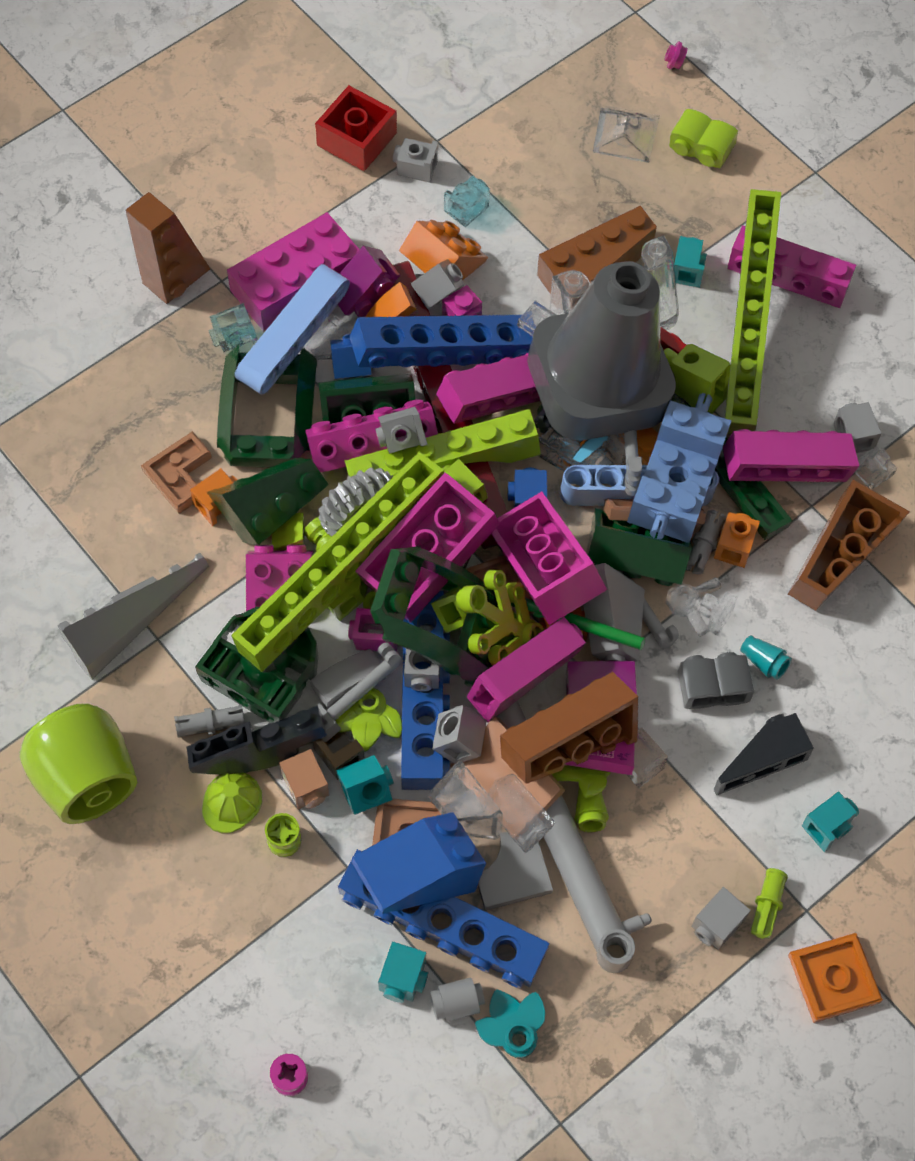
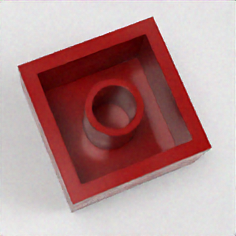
M348 85L316 121L317 146L365 172L397 134V110Z

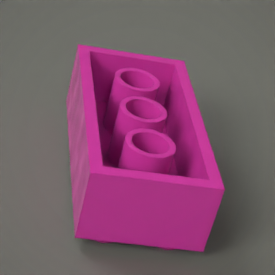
M326 212L227 269L230 291L264 332L321 264L340 273L360 249L330 214Z
M445 472L356 569V573L362 582L376 593L391 549L420 547L462 566L498 527L497 517L491 509ZM421 567L405 619L411 623L449 580Z
M542 491L497 518L499 525L491 535L549 625L607 590L595 565Z

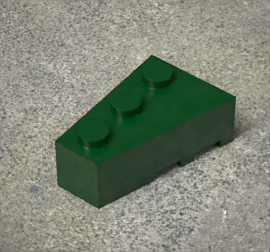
M293 458L260 471L261 473L234 481V483L225 487L208 491L207 494L242 542L259 546L329 485L312 459Z

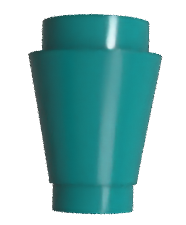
M752 635L745 639L740 648V652L745 654L767 678L780 679L792 661V658L787 655V650L755 638Z

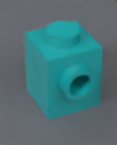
M392 941L378 981L379 991L384 992L383 996L398 1003H403L404 999L413 1002L416 991L423 993L429 972L423 971L426 964V952Z

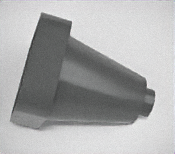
M626 261L604 267L593 279L570 313L547 317L534 330L527 363L548 421L559 434L574 440H589L626 433L632 430L648 429L658 425L664 419L669 402L672 400L675 392L676 381L660 343V288L653 275L638 263Z

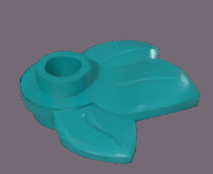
M496 989L489 1005L490 1017L482 1018L475 1022L477 1032L480 1038L488 1045L503 1047L507 1054L515 1058L527 1057L535 1050L538 1041L536 1032L545 1021L543 1001L537 992H533L519 1003L511 995ZM517 1034H521L525 1037L526 1043L522 1046H517L513 1043L512 1038Z

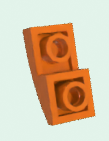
M399 282L374 304L365 317H407L417 309L407 287Z

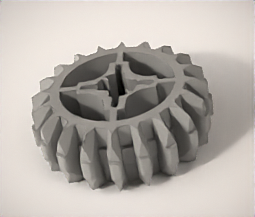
M369 468L365 472L359 470L352 477L348 475L347 480L344 482H338V486L335 489L329 490V496L322 500L323 505L318 509L320 513L318 518L325 532L332 537L393 475L391 476L388 471H384L382 468L376 470Z

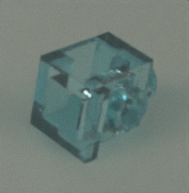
M471 176L466 182L458 184L453 193L449 190L444 193V212L466 228L489 207L490 188L483 180Z
M244 303L210 316L213 329L208 330L215 348L221 346L223 352L234 349L239 343L240 347L251 341L255 345L259 340Z

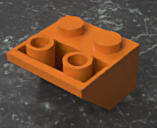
M416 221L399 249V252L424 273L448 259L450 263H454L460 269L463 275L462 281L488 259V256L480 251L481 246L474 240L462 236L459 233L460 228L450 221Z

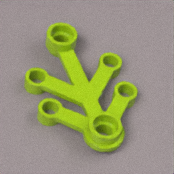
M489 570L484 577L485 587L495 592L499 609L487 602L486 591L479 585L465 586L456 595V604L459 609L465 613H479L497 624L484 634H472L468 641L470 652L473 654L488 653L491 665H495L544 631V627L540 623L530 619L523 584H506V576L502 570ZM511 603L515 604L518 621L514 618ZM509 633L515 636L505 646L494 645Z

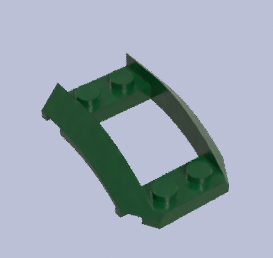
M239 343L225 356L219 400L217 448L223 451L224 458L230 466L273 467L293 458H301L305 451H310L306 430L312 428L317 359L303 347L300 354H297L274 383L297 384L294 437L233 435L238 382L242 383L235 378V372L247 354L240 352Z
M420 547L391 549L370 610L375 624H381L384 634L382 639L385 642L395 643L425 657L451 675H458L465 680V685L472 687L478 676L489 669L485 666L489 651L486 654L471 653L468 647L469 638L472 634H484L497 624L479 613H467L456 646L429 631L405 622L404 618L421 567L446 578L461 588L468 585L482 586L487 594V602L499 609L494 590H488L481 579L461 566Z

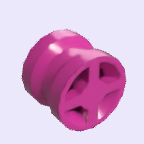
M283 1054L273 1061L270 1067V1078L279 1094L295 1096L305 1089L308 1082V1072L304 1061L299 1056Z

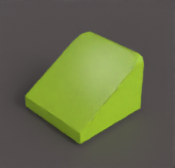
M303 513L293 515L272 534L274 551H287V545H304L305 522Z

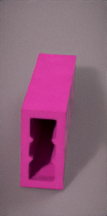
M563 617L479 675L467 695L468 700L489 723L494 717H497L576 656L586 643L583 640L582 632L575 624L569 623Z

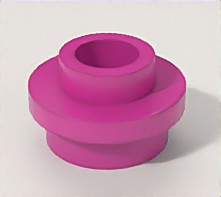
M677 41L675 46L670 44L664 61L668 62V69L672 70L673 67L676 69L681 68L688 51L687 47L682 46V42Z

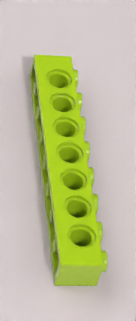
M751 189L749 195L724 417L731 420L727 432L730 435L733 431L741 429L755 431L757 426L781 192Z
M419 451L231 635L238 652L263 672L359 577L356 569L444 474V470Z

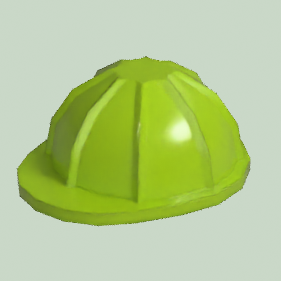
M246 773L221 774L208 785L204 795L202 816L206 825L213 831L223 834L233 833L248 824L259 813L262 805V790L258 782Z

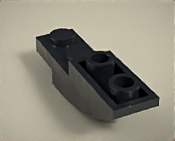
M315 706L299 711L295 715L275 723H269L255 731L248 721L241 725L230 727L226 731L209 738L200 739L194 744L186 746L189 769L192 773L215 775L247 773L279 766L280 762L298 755V747L327 736L322 713L319 707Z

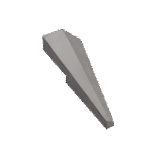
M201 553L196 554L195 558L184 567H180L178 564L170 567V574L159 580L152 576L111 597V601L98 611L92 607L85 610L83 614L85 618L73 624L64 621L57 625L62 638L71 648L76 662L91 680L209 567Z

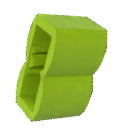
M686 109L671 132L669 147L681 156L695 157L705 166L722 168L736 144L738 130L726 122L712 120L699 111Z

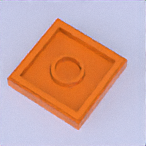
M857 933L795 950L788 954L813 1023L873 1006L883 1001Z

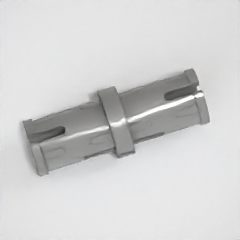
M716 510L707 511L705 523L702 524L700 531L695 533L692 539L694 545L686 570L690 571L692 565H695L692 571L693 574H703L710 553L717 548V537L726 521V516L721 513L719 518L715 520L718 513Z
M242 705L218 710L205 708L204 712L174 717L178 738L206 732L209 735L216 734L215 731L228 729L245 723Z

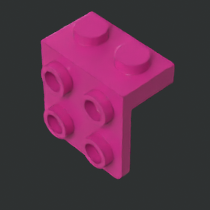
M254 545V551L246 553V611L260 607L314 555V551H306V545H287V551H274V545Z

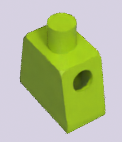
M687 344L679 354L666 348L664 353L676 381L674 394L694 408L700 394L705 393L702 404L705 403L707 395H710L712 402L707 412L713 414L727 399L731 363L694 344Z

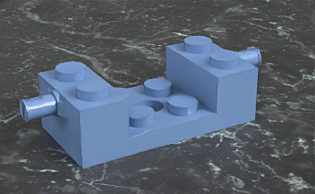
M705 393L699 395L695 408L670 400L646 471L641 478L627 522L651 530L650 535L655 538L656 532H658L657 539H662L664 535L689 543L731 424V420L707 412L712 402V397L707 395L705 403L702 404ZM674 473L680 474L686 481L681 483L674 482L669 475Z

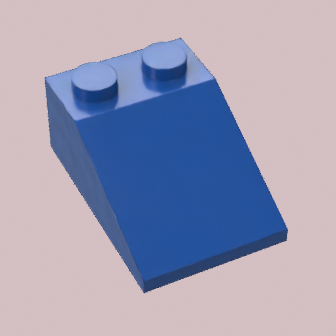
M453 812L423 818L354 855L351 860L382 914L474 893L486 865V862Z

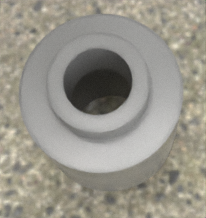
M471 977L439 985L438 990L430 991L436 1020L445 1018L446 1022L478 1014L480 1013L479 1006L485 1004L481 984H474Z

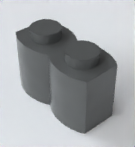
M734 652L722 653L715 659L694 655L680 663L678 677L684 708L701 709L716 705L732 706L751 701L754 689L747 656L737 655Z

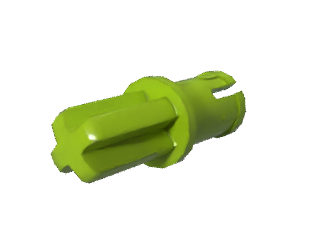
M775 868L766 870L761 894L755 899L757 909L751 933L760 939L771 937L777 913L783 908L781 898L788 875L784 871Z

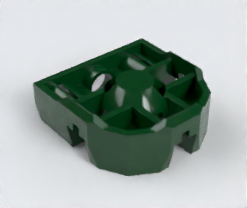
M255 607L231 617L195 668L201 682L242 705L267 722L275 723L287 717L300 699L308 679L312 680L316 677L319 656L317 642L309 627H307L272 662L276 668L275 670L261 672L238 652L235 645L227 641V635L233 631L235 632L259 608ZM287 667L301 674L296 682L285 676V669ZM242 673L244 675L245 680L251 686L259 689L257 693L243 681L237 680Z

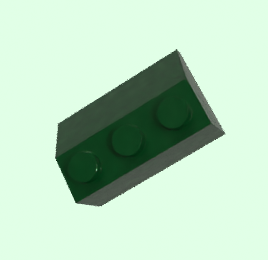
M411 373L318 382L322 421H330V424L342 422L343 417L352 414H361V417L372 415L374 410L382 407H392V410L405 407V403L416 400L414 380Z
M595 508L586 554L594 565L606 563L613 569L623 571L622 573L628 577L639 579L642 576L654 578V581L658 584L672 586L673 583L682 585L692 546L691 541L688 543L664 535L662 539H657L658 532H656L655 538L650 535L651 530L623 520H610L604 510Z

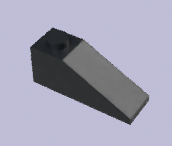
M793 713L788 716L778 714L766 721L761 730L719 776L714 787L716 796L809 759L814 747L797 714Z

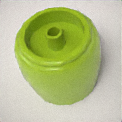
M74 704L61 708L36 723L25 735L19 753L26 776L47 805L62 822L67 824L84 823L110 812L132 794L138 783L124 738L115 720L107 711L98 706Z

